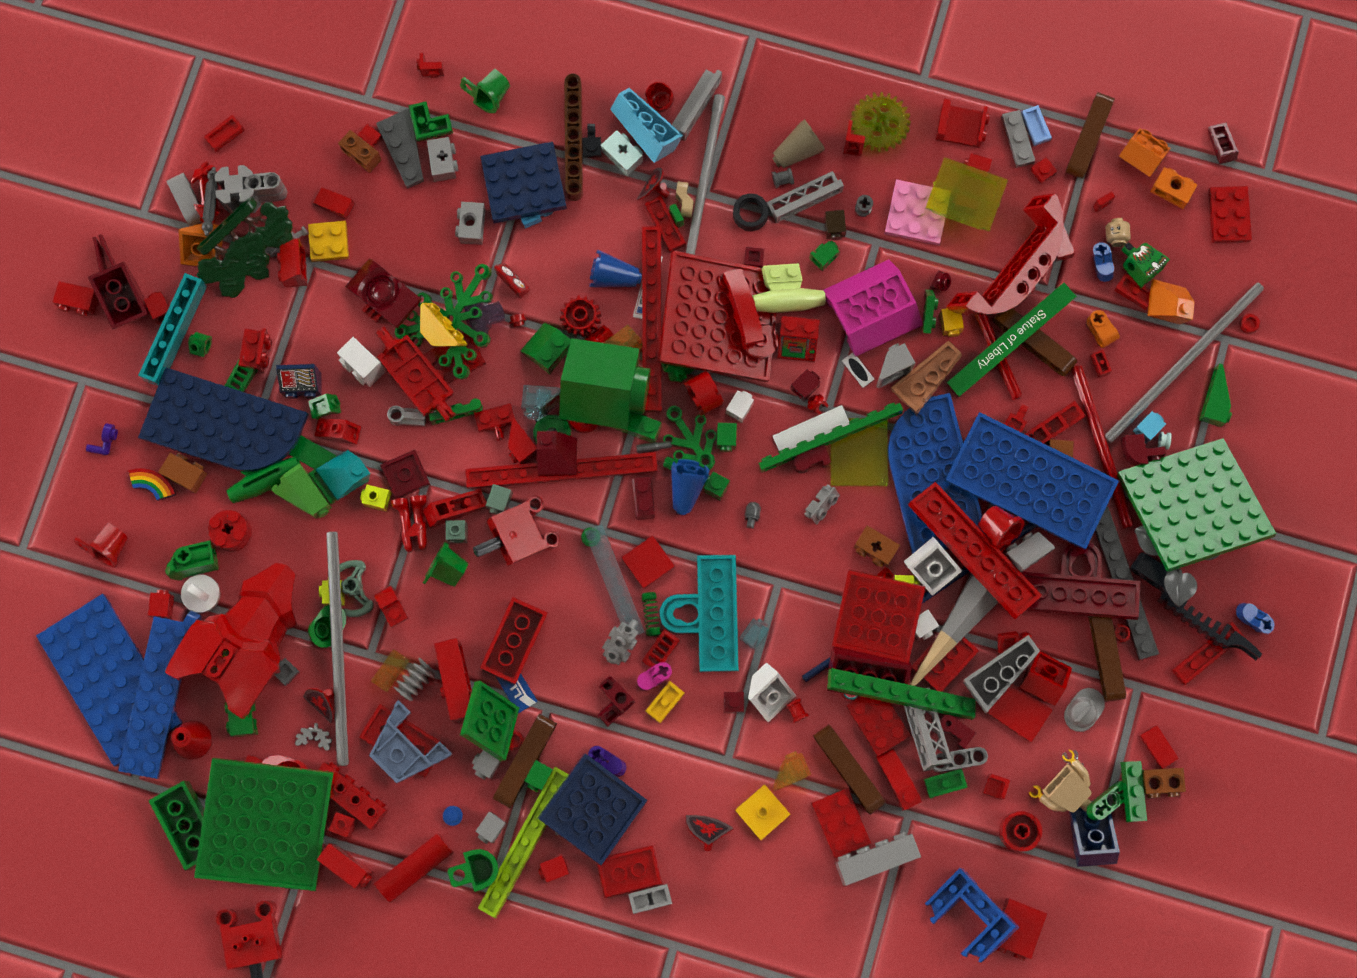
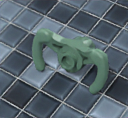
M350 560L339 564L340 572L347 568L355 567L352 575L342 581V591L349 597L356 598L363 605L358 610L344 608L346 616L359 617L373 610V602L365 596L362 575L366 570L365 563L361 560Z

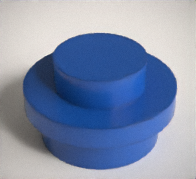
M449 806L443 813V819L446 824L456 826L462 821L463 813L459 807Z

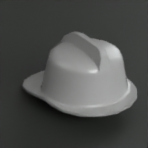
M1085 688L1075 695L1064 712V719L1069 728L1082 732L1094 725L1105 707V701L1101 693L1093 688Z

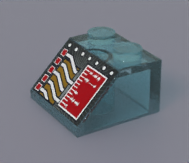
M523 385L521 408L524 416H527L528 419L537 420L539 417H544L560 404V388Z

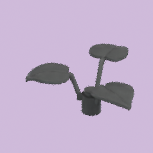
M1144 526L1136 528L1135 533L1141 549L1148 555H1158ZM1215 556V557H1212V558H1209V559H1206V560H1207V561L1213 560V559L1217 558L1218 556ZM1180 568L1168 572L1164 578L1165 589L1170 599L1178 607L1196 593L1197 582L1190 573H1182Z

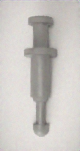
M304 226L297 233L291 232L292 240L309 234ZM276 248L275 250L270 251V256H276L275 253L278 252L280 248Z

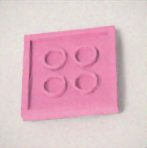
M896 179L884 234L939 246L951 191Z

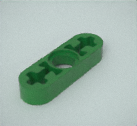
M1122 780L1115 782L1087 806V815L1090 819L1102 820L1124 803V794L1117 793L1123 790ZM1109 794L1114 800L1112 805H1109L1107 802Z

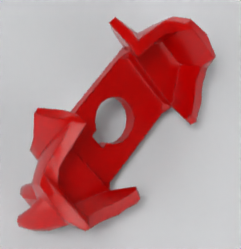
M208 161L194 170L191 179L192 184L197 180L200 181L202 203L201 205L194 204V207L202 222H204L203 210L206 184L209 181L207 174L214 167L213 165L208 166ZM217 198L215 206V216L212 224L216 223V217L220 214V212H222V209H219Z

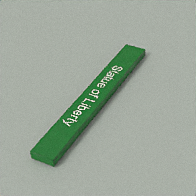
M1062 283L951 378L947 384L960 397L1077 296L1065 283Z

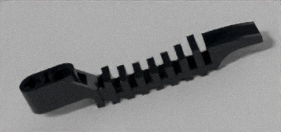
M1143 552L1139 553L1130 570L1161 592L1157 602L1161 604L1165 600V609L1168 611L1171 609L1173 615L1176 617L1179 615L1181 621L1184 623L1187 621L1191 628L1195 627L1198 629L1197 632L1206 635L1205 638L1207 640L1211 639L1214 641L1213 644L1215 646L1219 645L1223 649H1240L1255 661L1261 657L1262 653L1237 631H1234L1227 640L1224 639L1232 627L1230 624L1223 627L1218 634L1216 631L1222 624L1217 620L1210 628L1208 627L1212 620L1210 617L1201 622L1200 619L1203 616L1201 612H1198L1195 616L1192 615L1195 607L1191 605L1189 609H1184L1188 601L1180 607L1176 606L1170 599L1164 586V578L1168 573L1164 565Z

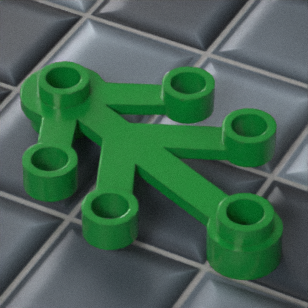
M678 406L669 407L667 418L671 422L676 423L686 440L667 434L664 436L663 442H665L666 438H671V445L693 449L696 454H685L682 450H676L673 458L680 460L675 456L677 453H681L683 455L681 459L700 462L699 466L703 468L702 460L708 459L709 463L706 466L711 470L715 464V458L711 451L717 434L714 430L706 432L705 438L707 441L703 451L699 443L703 426L706 424L705 415H697L695 417L696 426L694 435H692L681 418L682 410ZM676 412L678 413V416L676 418L671 417V413ZM701 417L704 419V422L698 423L697 419ZM713 433L715 437L709 439L707 435Z

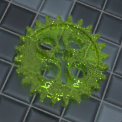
M873 92L872 98L866 95V101L860 99V105L856 104L854 108L856 111H852L851 116L853 118L851 120H853L851 130H856L854 132L855 135L865 136L864 147L868 144L871 145V151L874 147H877L878 152H880L881 147L888 151L889 145L895 149V142L900 145L902 143L901 138L906 139V133H909L910 128L907 126H910L911 121L907 119L910 118V113H905L908 107H902L903 101L897 103V96L891 99L890 93L886 97H884L883 92L878 97L875 92ZM884 107L887 108L889 111L882 112L880 108ZM864 116H871L872 120H865ZM894 123L897 127L891 128L889 124ZM878 131L881 133V135L875 136L872 134V132Z

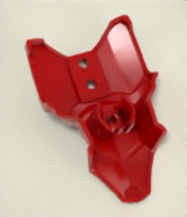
M274 563L257 575L243 581L238 596L239 600L225 614L209 616L205 620H196L190 626L172 656L165 673L178 681L181 678L196 674L208 677L219 684L229 711L237 717L245 719L274 674L281 672L279 666L281 657L278 647L287 630L297 625L292 609L293 588L296 578L293 570L288 565ZM228 650L229 655L223 657V652ZM214 667H218V671L216 673H211V670Z

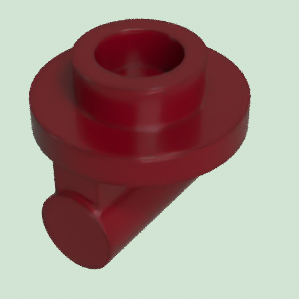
M938 270L930 288L946 291L951 285L949 273Z

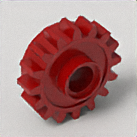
M577 295L576 299L571 297L569 303H564L565 309L560 310L561 314H563L560 316V320L563 321L562 327L567 328L568 334L573 331L574 337L578 333H581V336L584 337L586 332L592 335L591 329L597 331L596 324H601V320L598 318L601 317V312L598 311L599 305H594L593 299L589 301L587 296L580 298ZM580 313L585 314V317L582 319L576 318Z

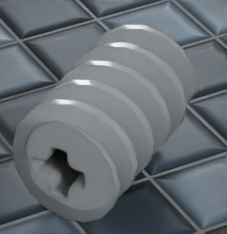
M420 657L418 658L420 665L413 663L415 670L408 669L407 671L410 676L403 674L404 682L397 680L396 682L399 687H394L409 701H413L411 694L418 695L416 688L424 689L422 682L429 684L427 677H435L432 672L434 670Z

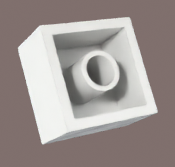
M354 337L337 352L342 366L349 373L353 371L352 374L362 385L366 383L371 387L386 372L380 361Z
M934 537L904 561L910 571L923 586H926L925 588L932 596L962 572L960 567Z

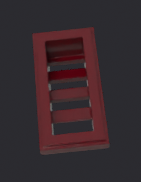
M1227 123L1208 127L1219 164L1237 160L1239 151ZM1224 131V133H1222V134H1218V135L1215 134V133Z

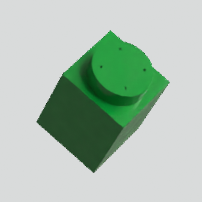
M571 338L561 376L559 419L628 429L631 412L644 414L649 390L651 369L638 367L640 349Z

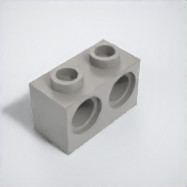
M668 884L628 894L633 914L672 904Z

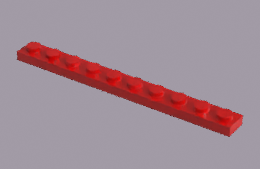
M642 226V367L651 369L644 412H662V364L658 362L662 335L661 226Z
M656 452L577 459V475L538 476L537 463L465 469L467 489L492 487L493 484L508 486L658 472Z

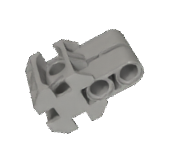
M245 165L238 166V175H229V167H221L215 174V182H218L222 190H215L216 198L230 214L249 197H252L257 202V207L252 212L255 213L260 208L261 203L284 200L288 193L278 174L273 172L253 174Z

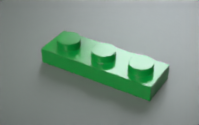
M1120 762L1126 822L1147 821L1142 762Z

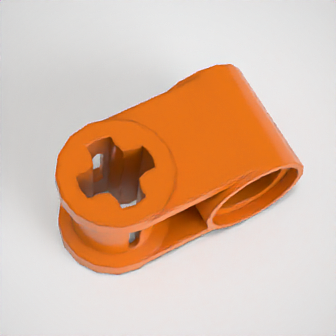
M1096 310L1087 318V327L1101 348H1105L1120 338L1117 329L1112 325L1104 311Z

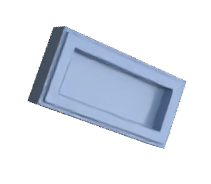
M1039 105L1021 111L1033 146L1051 141L1052 137Z

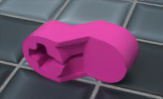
M661 662L640 674L637 679L639 688L648 691L668 680L672 675L671 666L668 663Z

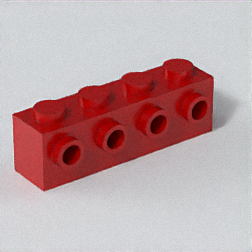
M323 762L318 770L333 772L330 798L369 829L374 830L388 812L384 808L386 804L379 798L374 800L370 797L371 792L365 787L361 786L359 788L354 784L356 780L347 773L345 776L339 772L340 768L333 762H330V764Z

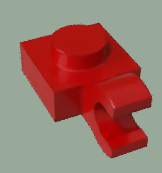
M1022 404L1016 415L1013 413L1009 414L1004 424L1022 433L1027 424L1023 417L1029 407Z

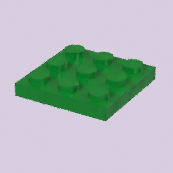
M482 681L474 682L460 735L497 760L505 761L519 707Z

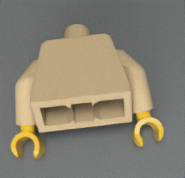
M1069 750L1072 753L1071 759H1066L1064 755L1062 756L1065 761L1071 763V766L1067 763L1043 790L1040 786L1034 785L1033 787L1038 790V795H1034L1031 791L1029 795L1033 798L1038 797L1039 801L1052 811L1065 812L1068 810L1074 813L1079 807L1087 811V806L1091 803L1088 798L1092 794L1089 789L1091 784L1089 774L1081 762L1075 760L1073 751Z

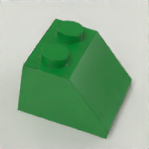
M544 323L520 351L550 375L567 355L571 339L557 328Z

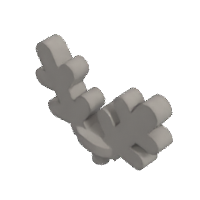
M314 723V727H309L308 729L301 728L303 735L296 734L298 740L295 744L299 746L302 743L304 745L308 744L307 738L312 740L314 738L312 732H317L314 739L316 741L321 740L318 746L324 747L326 751L330 750L329 743L332 742V739H326V736H329L330 733L318 728V723Z

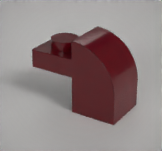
M1144 434L1126 435L1121 439L1123 455L1133 466L1147 465L1148 459L1149 462L1160 460V458L1166 455L1165 447L1146 449Z

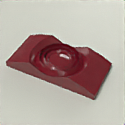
M370 258L345 286L397 329L422 300Z

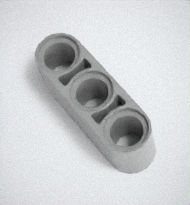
M181 173L167 180V184L187 224L193 226L202 222L194 207V204L200 203L185 174Z
M981 747L951 751L952 763L945 764L942 768L935 766L932 770L944 772L979 766L987 761L988 754ZM975 751H979L982 754L980 762L975 761L973 758ZM943 753L936 754L937 758L945 759ZM956 754L961 755L963 758L961 765L954 763V756Z

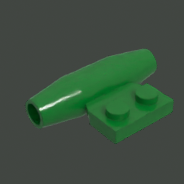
M295 456L281 460L258 471H240L245 477L226 490L228 497L233 504L257 497L271 490L274 485L277 484L279 486L281 476L296 465H301V463Z

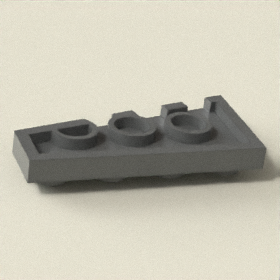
M409 108L377 122L376 125L407 189L424 182Z

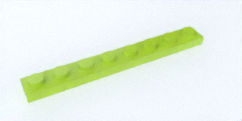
M554 767L501 864L496 880L490 885L478 909L493 918H497L547 826L538 819V816L569 775L557 767Z

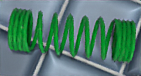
M647 592L642 594V601L646 602L645 604H643V607L646 608L643 610V612L647 613L644 615V617L649 618L646 619L644 622L650 623L646 626L660 623L646 622L647 620L659 618L646 616L649 614L658 613V611H645L648 609L657 608L658 606H644L646 604L657 602L647 601L657 599L656 592ZM645 626V628H648L645 630L646 636H658L661 634L660 627Z

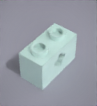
M616 130L601 144V151L626 176L643 162V152L639 147L633 146L630 143V139L624 133L620 134Z

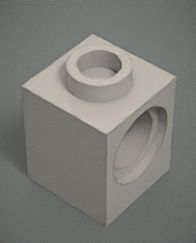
M488 812L475 831L479 834L477 838L486 844L489 841L494 843L507 823L492 812Z

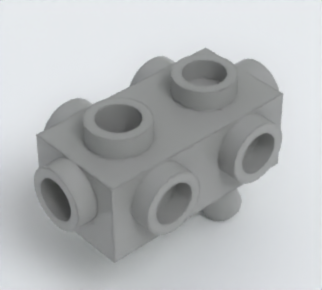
M632 619L629 625L622 621L618 628L614 626L608 636L611 637V640L607 639L602 646V649L605 650L603 656L606 657L609 663L619 665L621 662L625 663L631 655L628 651H632L638 642L635 639L639 633L635 630L638 626L636 620Z

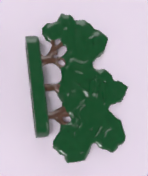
M252 197L246 199L198 245L197 250L203 255L208 254L214 249L215 257L199 261V272L196 276L202 279L205 284L220 282L219 289L221 295L225 297L230 296L231 298L237 297L245 288V276H251L256 280L269 278V269L267 268L269 255L265 253V249L267 247L280 248L281 245L292 240V221L288 218L289 211L286 209V206L277 207L272 202H265L261 206L260 216L251 218L249 215L257 207V202ZM244 221L249 225L248 233L243 237H238L233 230ZM261 221L265 223V226L257 227L253 222ZM251 227L255 228L254 232L251 231ZM229 234L232 237L229 248L219 247L218 244ZM220 254L223 256V260L219 259Z

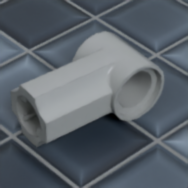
M396 405L390 407L387 412L388 419L394 426L411 425L425 427L426 416L423 417L418 409L401 408ZM400 412L402 415L400 419L394 420L392 419L393 413Z

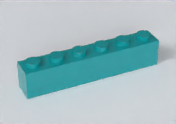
M184 273L138 374L143 381L158 386L165 368H171L207 288L202 279Z

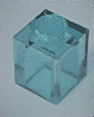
M753 618L739 639L753 650H756L769 632V629L766 628L768 625L761 619L755 620Z

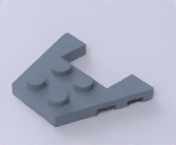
M399 700L395 703V707L369 755L397 784L453 755L440 741L424 755L397 728L411 714Z

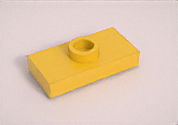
M669 681L645 712L661 723L685 693Z

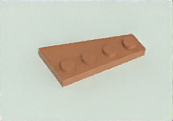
M947 341L892 386V392L917 415L961 358V352L951 342Z

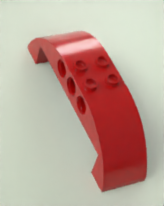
M1055 193L1034 196L1023 209L1037 226L981 296L977 291L957 293L946 306L948 310L963 315L997 314L1014 308L1036 289V284L1046 276L1047 270L1055 261L1063 240V213L1060 201Z

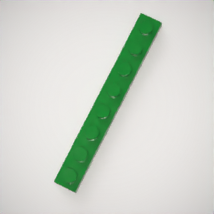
M895 403L888 404L884 407V410L880 412L874 410L861 420L860 418H855L847 426H836L831 429L832 432L826 435L825 433H820L814 436V440L809 442L804 440L797 443V447L789 449V447L779 451V455L774 457L768 455L761 459L762 462L759 463L760 470L764 473L794 460L796 456L822 445H830L903 413V408L900 403L896 405Z
M834 668L828 671L827 689L970 720L975 718L976 700L973 698Z

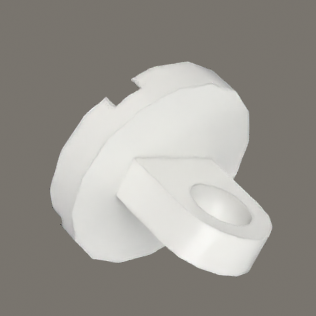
M206 575L190 577L181 589L183 604L189 610H193L196 613L211 611L220 600L221 593L218 583Z

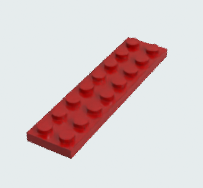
M936 482L910 501L908 506L1014 619H1017L1042 596Z

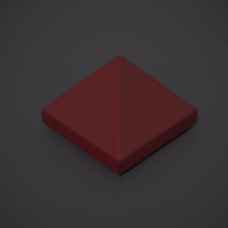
M611 702L597 716L608 727L622 713Z

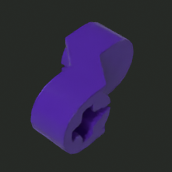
M594 746L589 750L588 756L616 777H620L626 772V763L606 749Z

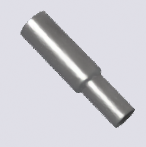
M671 441L636 446L638 454L672 447Z

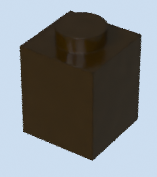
M844 210L826 211L824 215L826 239L841 240L846 235Z

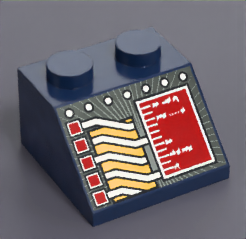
M315 364L276 365L279 390L287 399H296L297 396L316 398V396L322 394V373Z

